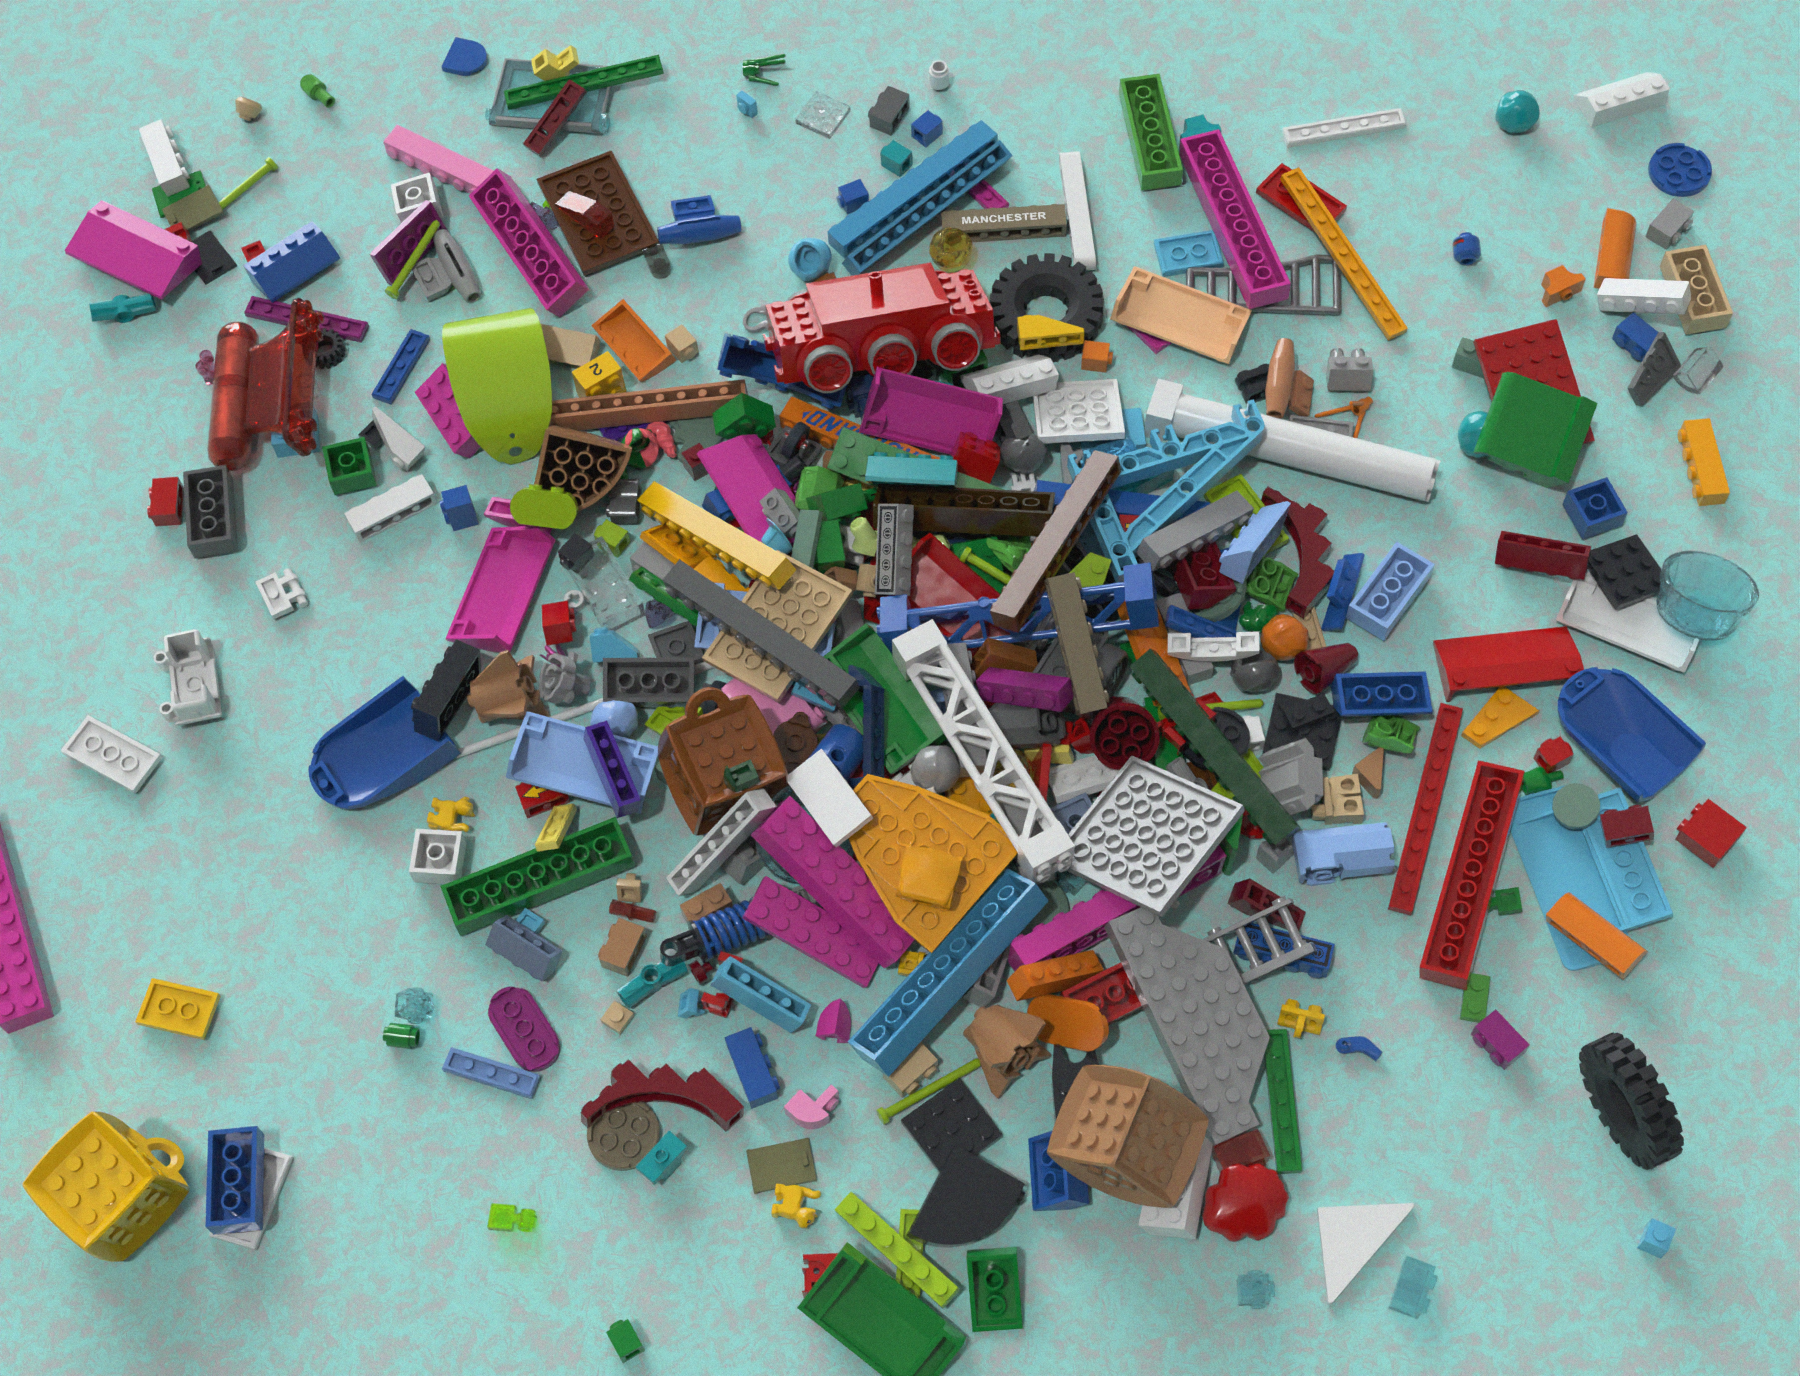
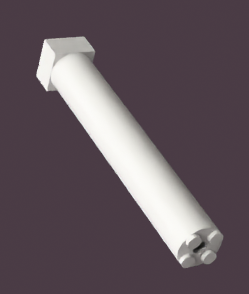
M1158 378L1146 413L1144 433L1145 437L1150 438L1151 430L1159 429L1160 434H1158L1160 441L1168 442V440L1164 441L1162 436L1165 434V427L1172 424L1177 437L1185 438L1188 434L1227 422H1233L1231 418L1233 406L1183 394L1182 384ZM1240 409V412L1242 413L1243 417L1248 418L1249 415L1245 416L1244 411L1246 410ZM1261 414L1265 425L1262 440L1247 455L1429 502L1440 460Z

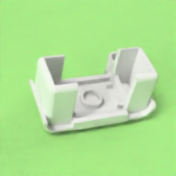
M196 629L166 635L164 637L165 652L159 651L154 655V661L159 669L163 672L170 671L171 703L164 702L159 708L167 722H175V726H181L221 717L222 710L214 648L210 637L203 638Z

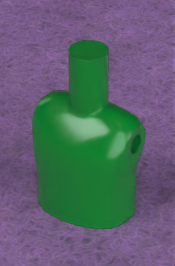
M1536 767L1524 772L1522 790L1525 795L1552 789L1551 782L1563 779V772L1559 770L1547 773L1543 767Z

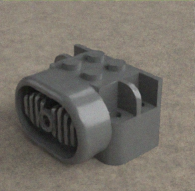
M1108 631L1093 633L1090 638L1092 645L1095 644L1097 647V666L1101 667L1104 680L1101 681L1103 690H1107L1110 698L1113 697L1123 680L1129 657L1126 651L1108 643ZM1058 637L1054 639L1032 673L1067 677ZM1073 699L1061 712L1070 711L1077 715ZM1099 710L1077 716L1093 721Z

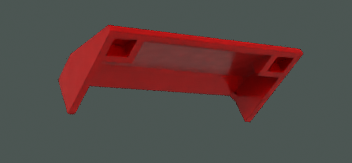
M931 533L920 539L912 549L910 595H907L912 609L977 601L981 597L996 599L1001 595L967 564L960 561L959 557ZM966 620L935 624L941 633H954ZM979 620L961 638L962 641L983 638ZM989 622V637L1010 635L1009 632ZM980 647L969 648L967 651H971L973 658Z
M1567 626L1433 640L1446 702H1451L1452 696L1456 691L1565 680L1584 670L1581 655Z

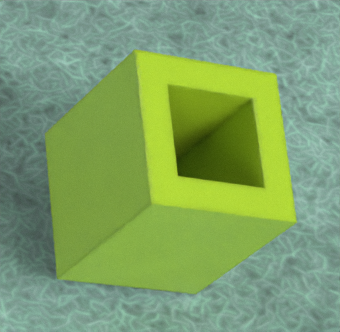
M607 519L594 532L596 545L617 558L630 543L628 531Z

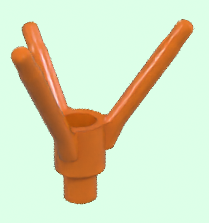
M1366 397L1358 401H1350L1348 406L1317 413L1314 417L1319 418L1351 410L1358 416L1353 438H1358L1365 411L1369 409L1373 400L1371 397Z

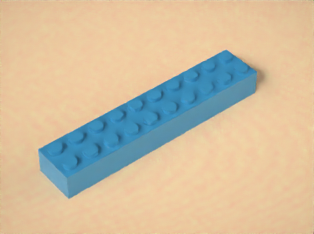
M1007 868L932 953L929 952L848 1040V1043L860 1058L889 1077L1010 945L1012 940L1048 903V899L1037 884Z

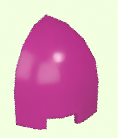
M841 998L832 1001L821 1013L817 1024L816 1037L822 1040H826V1037L836 1038L837 1043H848L851 1031V1018L849 1010Z

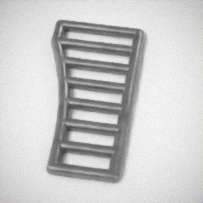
M1315 254L1281 262L1284 270L1291 269V305H1278V302L1250 309L1252 310L1251 312L1340 315L1341 270L1331 255ZM1320 263H1332L1333 307L1320 306ZM1311 264L1312 306L1299 305V267ZM1190 267L1186 270V286L1194 288V276H1207V294L1215 296V276H1228V302L1248 309L1245 303H1236V280L1230 268Z

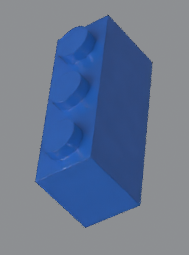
M752 1027L724 1037L751 1109L778 1099L777 1090L780 1089L776 1076L771 1077L768 1069L772 1068L768 1055H762L760 1047H763V1043L759 1033L754 1034Z

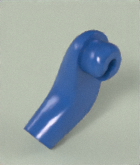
M1363 1036L1340 1038L1335 1045L1337 1051L1341 1054L1359 1052L1367 1055L1375 1062L1383 1053L1374 1043Z

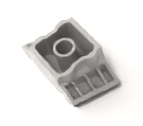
M1306 738L1267 751L1258 758L1265 766L1258 772L1261 775V780L1290 815L1308 810L1314 803L1319 802L1323 796L1322 758L1314 757V748Z

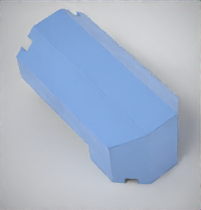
M1385 822L1297 831L1292 835L1291 841L1299 882L1303 883L1306 880L1307 885L1316 886L1334 883V877L1340 876L1341 880L1345 877L1392 873L1395 860H1390V857L1394 853V844L1391 829L1387 827L1388 824Z

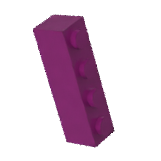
M989 667L976 680L979 696L982 701L1061 712L1074 698L1071 678Z

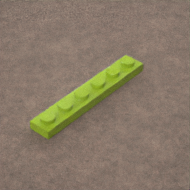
M850 1192L834 1209L837 1214L942 1309L959 1292L960 1289L854 1193Z

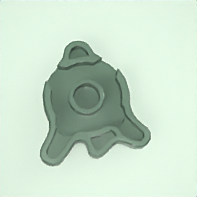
M713 416L669 420L670 426L675 430L673 435L674 443L677 445L683 444L677 454L678 460L683 463L681 453L690 447L700 443L706 449L724 439L715 434Z

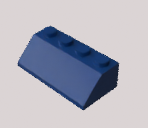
M311 221L243 266L251 282L273 303L341 258L322 230Z
M1426 671L1336 674L1331 685L1333 706L1340 716L1432 714L1433 712Z

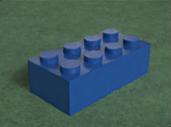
M258 1126L208 1131L205 1227L213 1235L263 1230L265 1134Z

